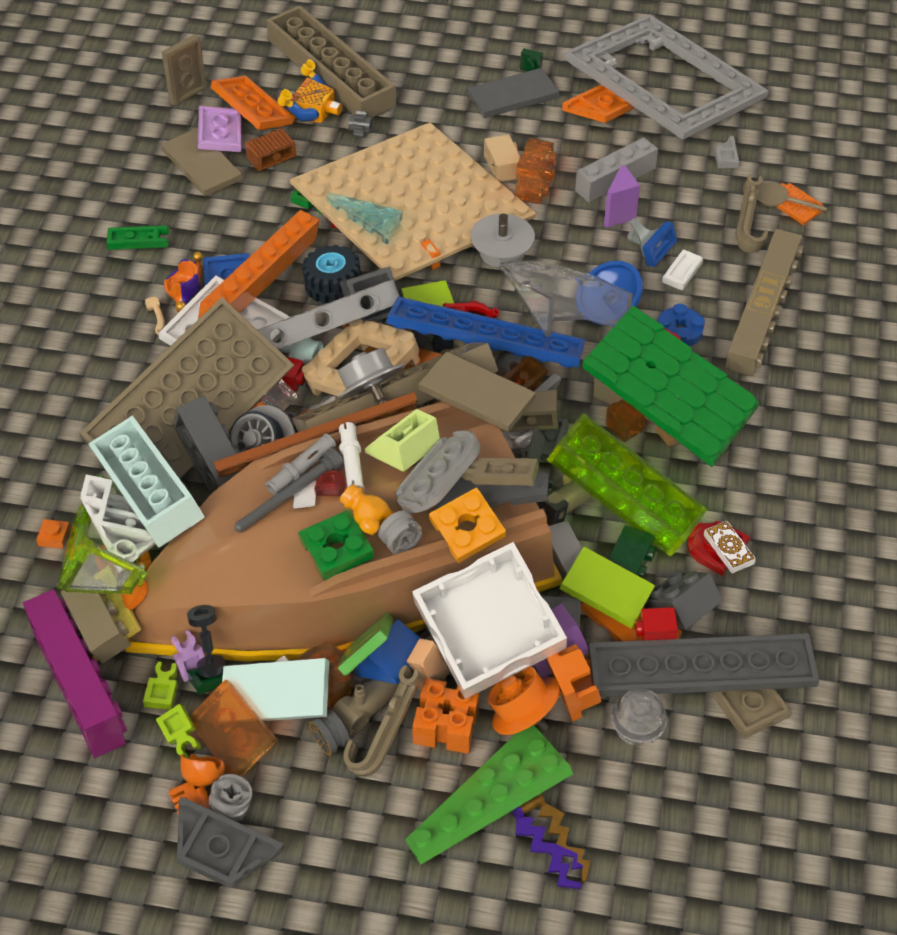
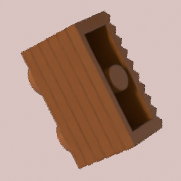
M283 128L245 143L246 157L258 172L297 156L296 144Z

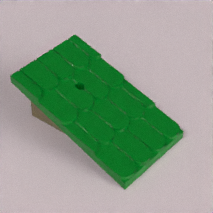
M632 306L615 327L591 351L590 355L583 360V368L594 376L593 397L654 422L711 467L715 465L759 406V401L756 400L753 394L727 377L726 373L693 352L689 345L666 331L662 324L635 306Z

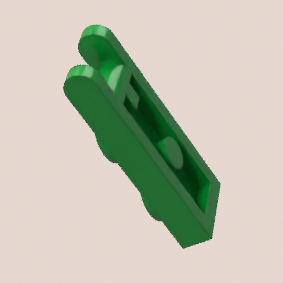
M163 225L108 228L107 249L168 247L169 240L167 238H160V235H168L169 227Z

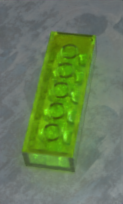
M584 413L547 458L549 463L630 526L655 535L653 544L670 557L686 541L708 510Z

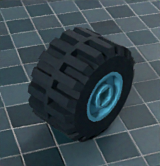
M326 245L323 248H316L315 252H310L308 257L304 258L302 264L305 290L310 298L313 297V300L316 302L321 301V304H327L343 298L344 294L340 282L361 275L358 255L352 249L348 250V247Z

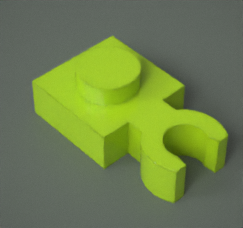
M158 662L155 666L157 678H149L143 699L144 708L171 710L178 688L177 680H174L178 675L176 663H172L171 669L168 672H163L162 662Z
M178 704L156 719L167 742L171 745L177 742L176 751L179 755L184 754L185 758H188L185 748L190 743L194 749H201L199 741L190 736V733L195 731L196 728L183 705Z

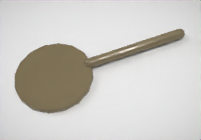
M769 182L761 184L757 196V201L764 206H778L787 200L827 211V207L789 197L787 189L778 183Z

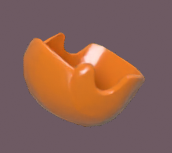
M184 754L180 755L182 777L193 786L205 787L212 785L214 781L216 782L225 773V764L222 760L220 761L214 757H196L195 754H191L188 759L185 758Z

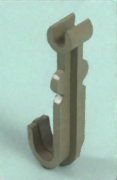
M752 174L748 175L743 187L744 195L736 229L738 246L741 250L748 253L761 250L768 237V230H765L760 238L750 235L757 196L763 182L761 176H759L757 182H754L751 179Z
M407 665L400 669L399 679L401 681L390 700L386 714L363 761L355 762L359 746L355 741L348 740L343 754L344 762L355 775L370 776L377 772L382 765L415 692L422 689L425 684V677L418 669H415L414 673Z

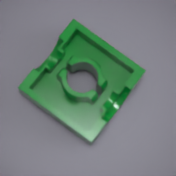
M349 510L298 532L300 542L304 549L310 552L323 581L374 558L373 548ZM334 543L343 544V546L338 549L329 547Z

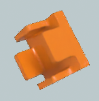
M577 644L546 658L551 676L557 680L561 688L560 695L572 722L583 717L581 711L601 703L599 690L596 685L593 686L588 676L591 673L590 668Z

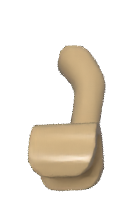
M150 297L146 299L145 305L147 311H155L157 317L155 332L159 335V332L165 327V319L161 312L158 298Z

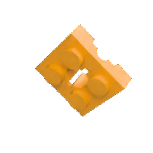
M477 487L429 513L430 522L436 531L443 535L457 563L506 537V530ZM464 521L476 523V527L471 531L458 530L459 524Z

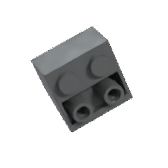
M681 570L670 573L665 582L653 588L644 606L647 609L674 607L677 628L686 630L721 603L723 598L710 573L697 571L681 572Z

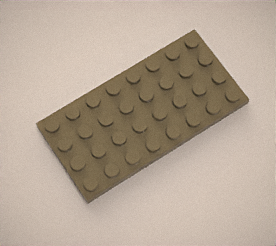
M221 297L91 421L79 435L89 444L133 415L178 478L181 479L194 464L173 426L176 409L205 396L207 401L212 402L216 407L218 413L216 417L220 425L224 424L229 432L235 420L252 409L293 368L294 364Z

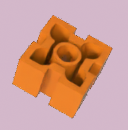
M425 678V684L420 694V707H417L412 726L413 744L435 748L436 742L446 743V750L469 754L473 737V724L476 723L479 709L480 692L465 699L458 685L456 690L449 689L445 681Z

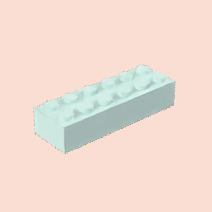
M133 415L89 443V446L158 548L205 518L192 495Z

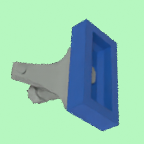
M635 217L629 223L634 231L628 233V240L641 245L642 254L645 257L647 266L655 267L677 242L673 222L665 221L660 228L655 230L646 229Z

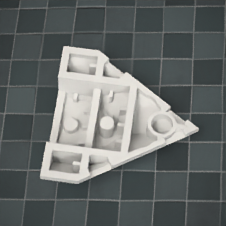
M86 474L80 499L120 572L156 545V543L124 496L110 494L113 480Z

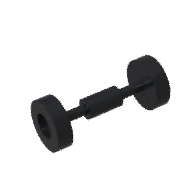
M209 605L196 606L188 611L187 618L190 626L201 627L202 630L199 635L202 650L206 653V656L197 662L198 674L202 677H215L222 674L223 666H226L222 656L212 655L214 647L211 632L207 630V626L213 624L217 619L214 607Z

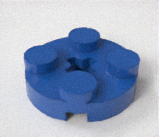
M679 303L675 304L672 308L664 310L659 315L658 322L672 333L679 335L681 341L692 346L702 338L705 319L696 311Z

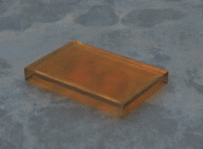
M227 679L189 716L196 728L195 732L213 755L224 762L225 770L228 774H236L242 777L278 741L235 686Z

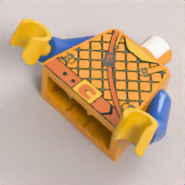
M310 59L307 60L306 65H302L301 73L311 78H306L293 96L289 90H282L278 98V104L280 106H288V110L294 116V119H299L302 122L312 121L321 123L324 122L330 113L340 115L342 103L335 102L334 90L323 81L318 73H314L313 70L316 65Z

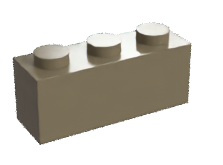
M88 573L62 590L61 594L90 652L104 663L131 645L126 636L130 632L125 623L116 617L119 611L111 599H107L106 594L109 592L100 579L95 581Z

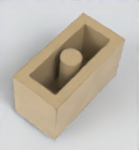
M510 135L485 138L484 157L493 176L499 182L521 178L522 169L525 166L522 156H519L517 144L512 141Z

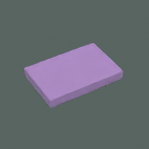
M199 106L198 149L241 152V114L234 108Z

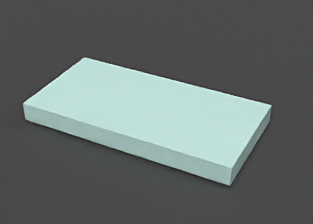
M321 658L223 666L220 722L227 724L327 717L329 660Z

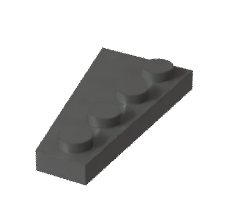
M537 472L534 486L474 484L471 480H464L461 476L445 497L435 505V510L476 487L490 508H495L500 503L508 502L511 505L547 501L549 473Z

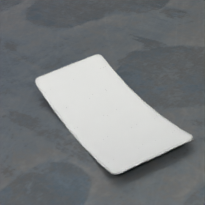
M316 480L294 495L293 508L315 506Z

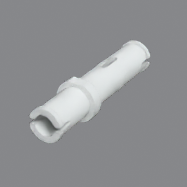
M346 422L347 429H345L344 424L339 426L341 436L339 449L344 458L347 488L354 484L358 488L361 487L364 493L365 487L359 456L361 445L357 441L356 425Z

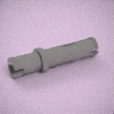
M325 433L291 463H285L281 467L282 470L265 483L268 491L275 496L292 482L299 479L300 475L317 463L323 454L336 447L333 438ZM313 453L314 456L308 459V457Z

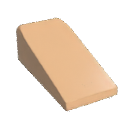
M419 639L406 661L414 671L418 669L427 679L445 681L450 672L438 646L431 640Z

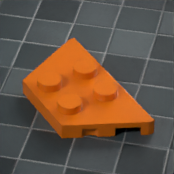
M598 85L562 104V110L603 123L634 109L628 102L602 85Z

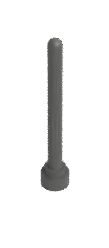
M333 448L322 455L320 464L236 522L234 525L235 530L243 532L324 473L337 472L344 467V460L341 455Z

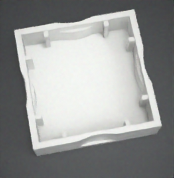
M514 542L477 559L472 565L461 571L447 574L412 591L414 602L465 699L567 647L566 635L548 603L537 591L532 574Z

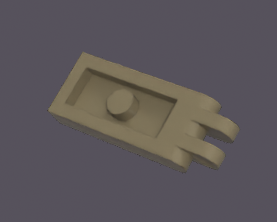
M478 458L463 473L462 478L464 480H471L474 484L534 486L539 469L538 459Z

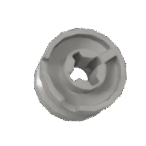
M402 510L395 512L384 520L378 530V537L384 544H387L388 549L393 554H398L412 549L421 539L423 533L420 531L422 527L414 521L409 512Z
M236 774L222 775L216 782L214 781L211 787L208 808L231 820H240L246 815L252 798V787L241 776Z

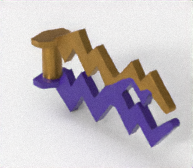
M542 794L512 810V814L516 819L515 835L533 837L530 852L545 853L552 856L548 873H559L557 886L581 889V883L566 879L570 864L561 863L562 857H574L571 870L581 869V881L583 883L586 882L591 860L582 859L585 849L568 847L566 845L569 828L560 826L565 813L545 803ZM538 807L541 809L538 817L552 818L548 834L559 835L557 843L542 842L546 827L531 826L534 818L524 817L523 815Z

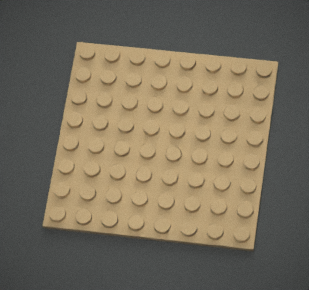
M430 122L290 179V183L380 269L391 267L395 281L473 246L471 241L472 228L479 220L486 216L504 213L515 215L528 221L535 218L537 214ZM429 239L441 252L440 256L432 258L429 255V251H437L431 243L427 245L426 251L421 246V242Z

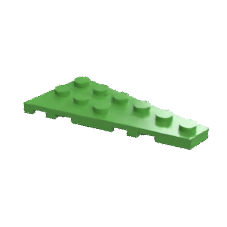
M532 725L516 733L416 828L405 841L421 865L573 775L572 769L535 725Z

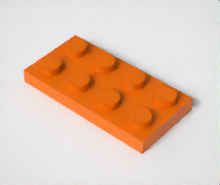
M247 76L212 80L211 89L252 123L256 129L266 130L268 128L293 124L294 116Z

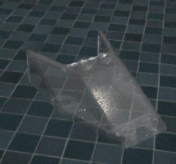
M541 260L500 262L499 267L546 337H551V327L555 321L574 323V320H590L609 327H615L617 322L631 308L632 293L594 275Z

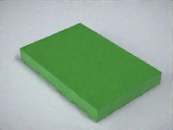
M388 612L346 648L338 666V669L344 676L348 675L388 639L394 620Z

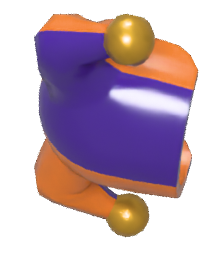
M200 252L193 254L194 263L187 259L181 260L176 271L164 281L165 291L174 299L178 313L200 289V279L203 274L201 267L203 255Z

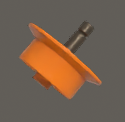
M530 666L496 683L490 690L487 699L495 711L492 719L493 729L501 735H512L535 725L541 733L545 732L548 729V725L542 718L556 704L561 692L557 680L553 677H540L537 671Z

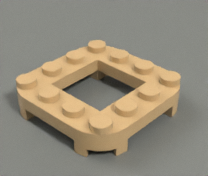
M359 318L351 321L348 327L337 334L308 364L304 365L302 372L314 395L318 396L321 392H325L339 397L346 387L338 370L335 368L356 348L363 351L369 346L378 349L384 348L392 365L404 364L405 366L408 363L416 366L420 360L418 356L419 346L413 333L374 321H362Z

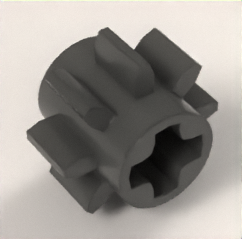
M357 110L356 115H350L348 128L349 131H354V136L365 138V133H371L373 118L368 117L367 112Z

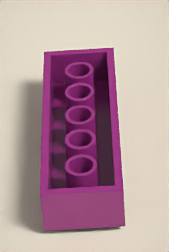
M53 589L22 602L37 643L93 758L95 759L125 745L123 733L127 732V728L122 719L121 709L117 701L113 702L108 683L105 679L102 680L100 668L95 658H91L89 654L91 652L84 638H81L80 630L74 618L70 617V610L64 598L59 599Z

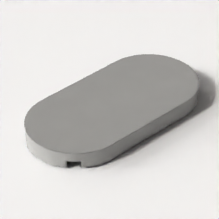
M464 430L452 433L453 437L447 439L445 436L431 447L398 487L396 496L402 510L409 513H419L435 506L445 497L480 452L481 445L474 433Z

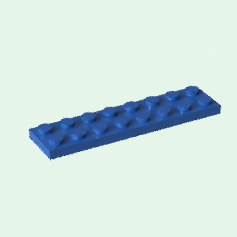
M399 296L387 318V324H391L398 329L417 330L420 334L439 335L443 339H456L464 341L466 344L470 342L488 343L493 351L504 350L520 357H534L541 362H556L567 368L579 367L586 340Z

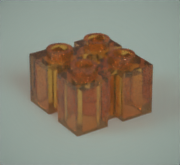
M528 138L524 147V153L521 154L516 171L517 184L515 196L520 200L541 204L543 197L548 196L549 182L554 181L556 173L553 166L556 162L557 152H554L553 142Z

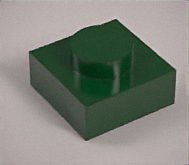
M523 48L520 70L531 71L542 68L543 53Z
M197 668L187 671L188 680L199 695L222 686L223 674L208 678L200 676Z

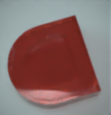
M337 471L323 473L317 479L314 487L316 496H342L346 487L343 474Z

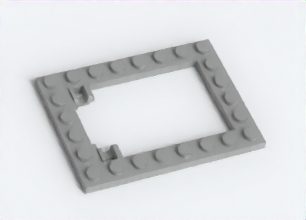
M650 14L570 49L564 55V59L574 67L599 82L602 86L624 99L631 106L637 108L682 140L767 98L769 91ZM649 42V48L652 51L664 46L672 53L686 60V62L700 69L701 72L706 73L717 82L729 88L731 92L683 115L615 70L614 68L617 67L618 62L610 54L634 43H642L644 45Z

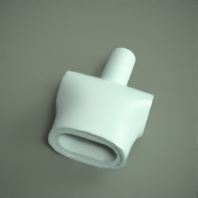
M309 337L278 350L289 353L288 357L302 360L303 365H305L324 346L321 341H315Z

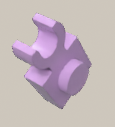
M189 630L185 631L187 639L183 643H180L175 636L172 637V644L179 651L173 657L180 677L184 682L188 681L187 671L197 668V662L205 657L199 644L195 645V637Z

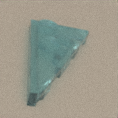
M330 192L326 195L327 202L336 210L339 208L347 212L349 219L364 227L371 234L376 232L382 237L383 243L389 244L402 219L403 211Z

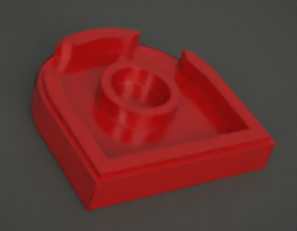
M723 522L698 523L691 529L688 536L687 548L689 554L701 565L723 576L728 568L704 537L706 529ZM733 528L743 543L747 545L750 536Z

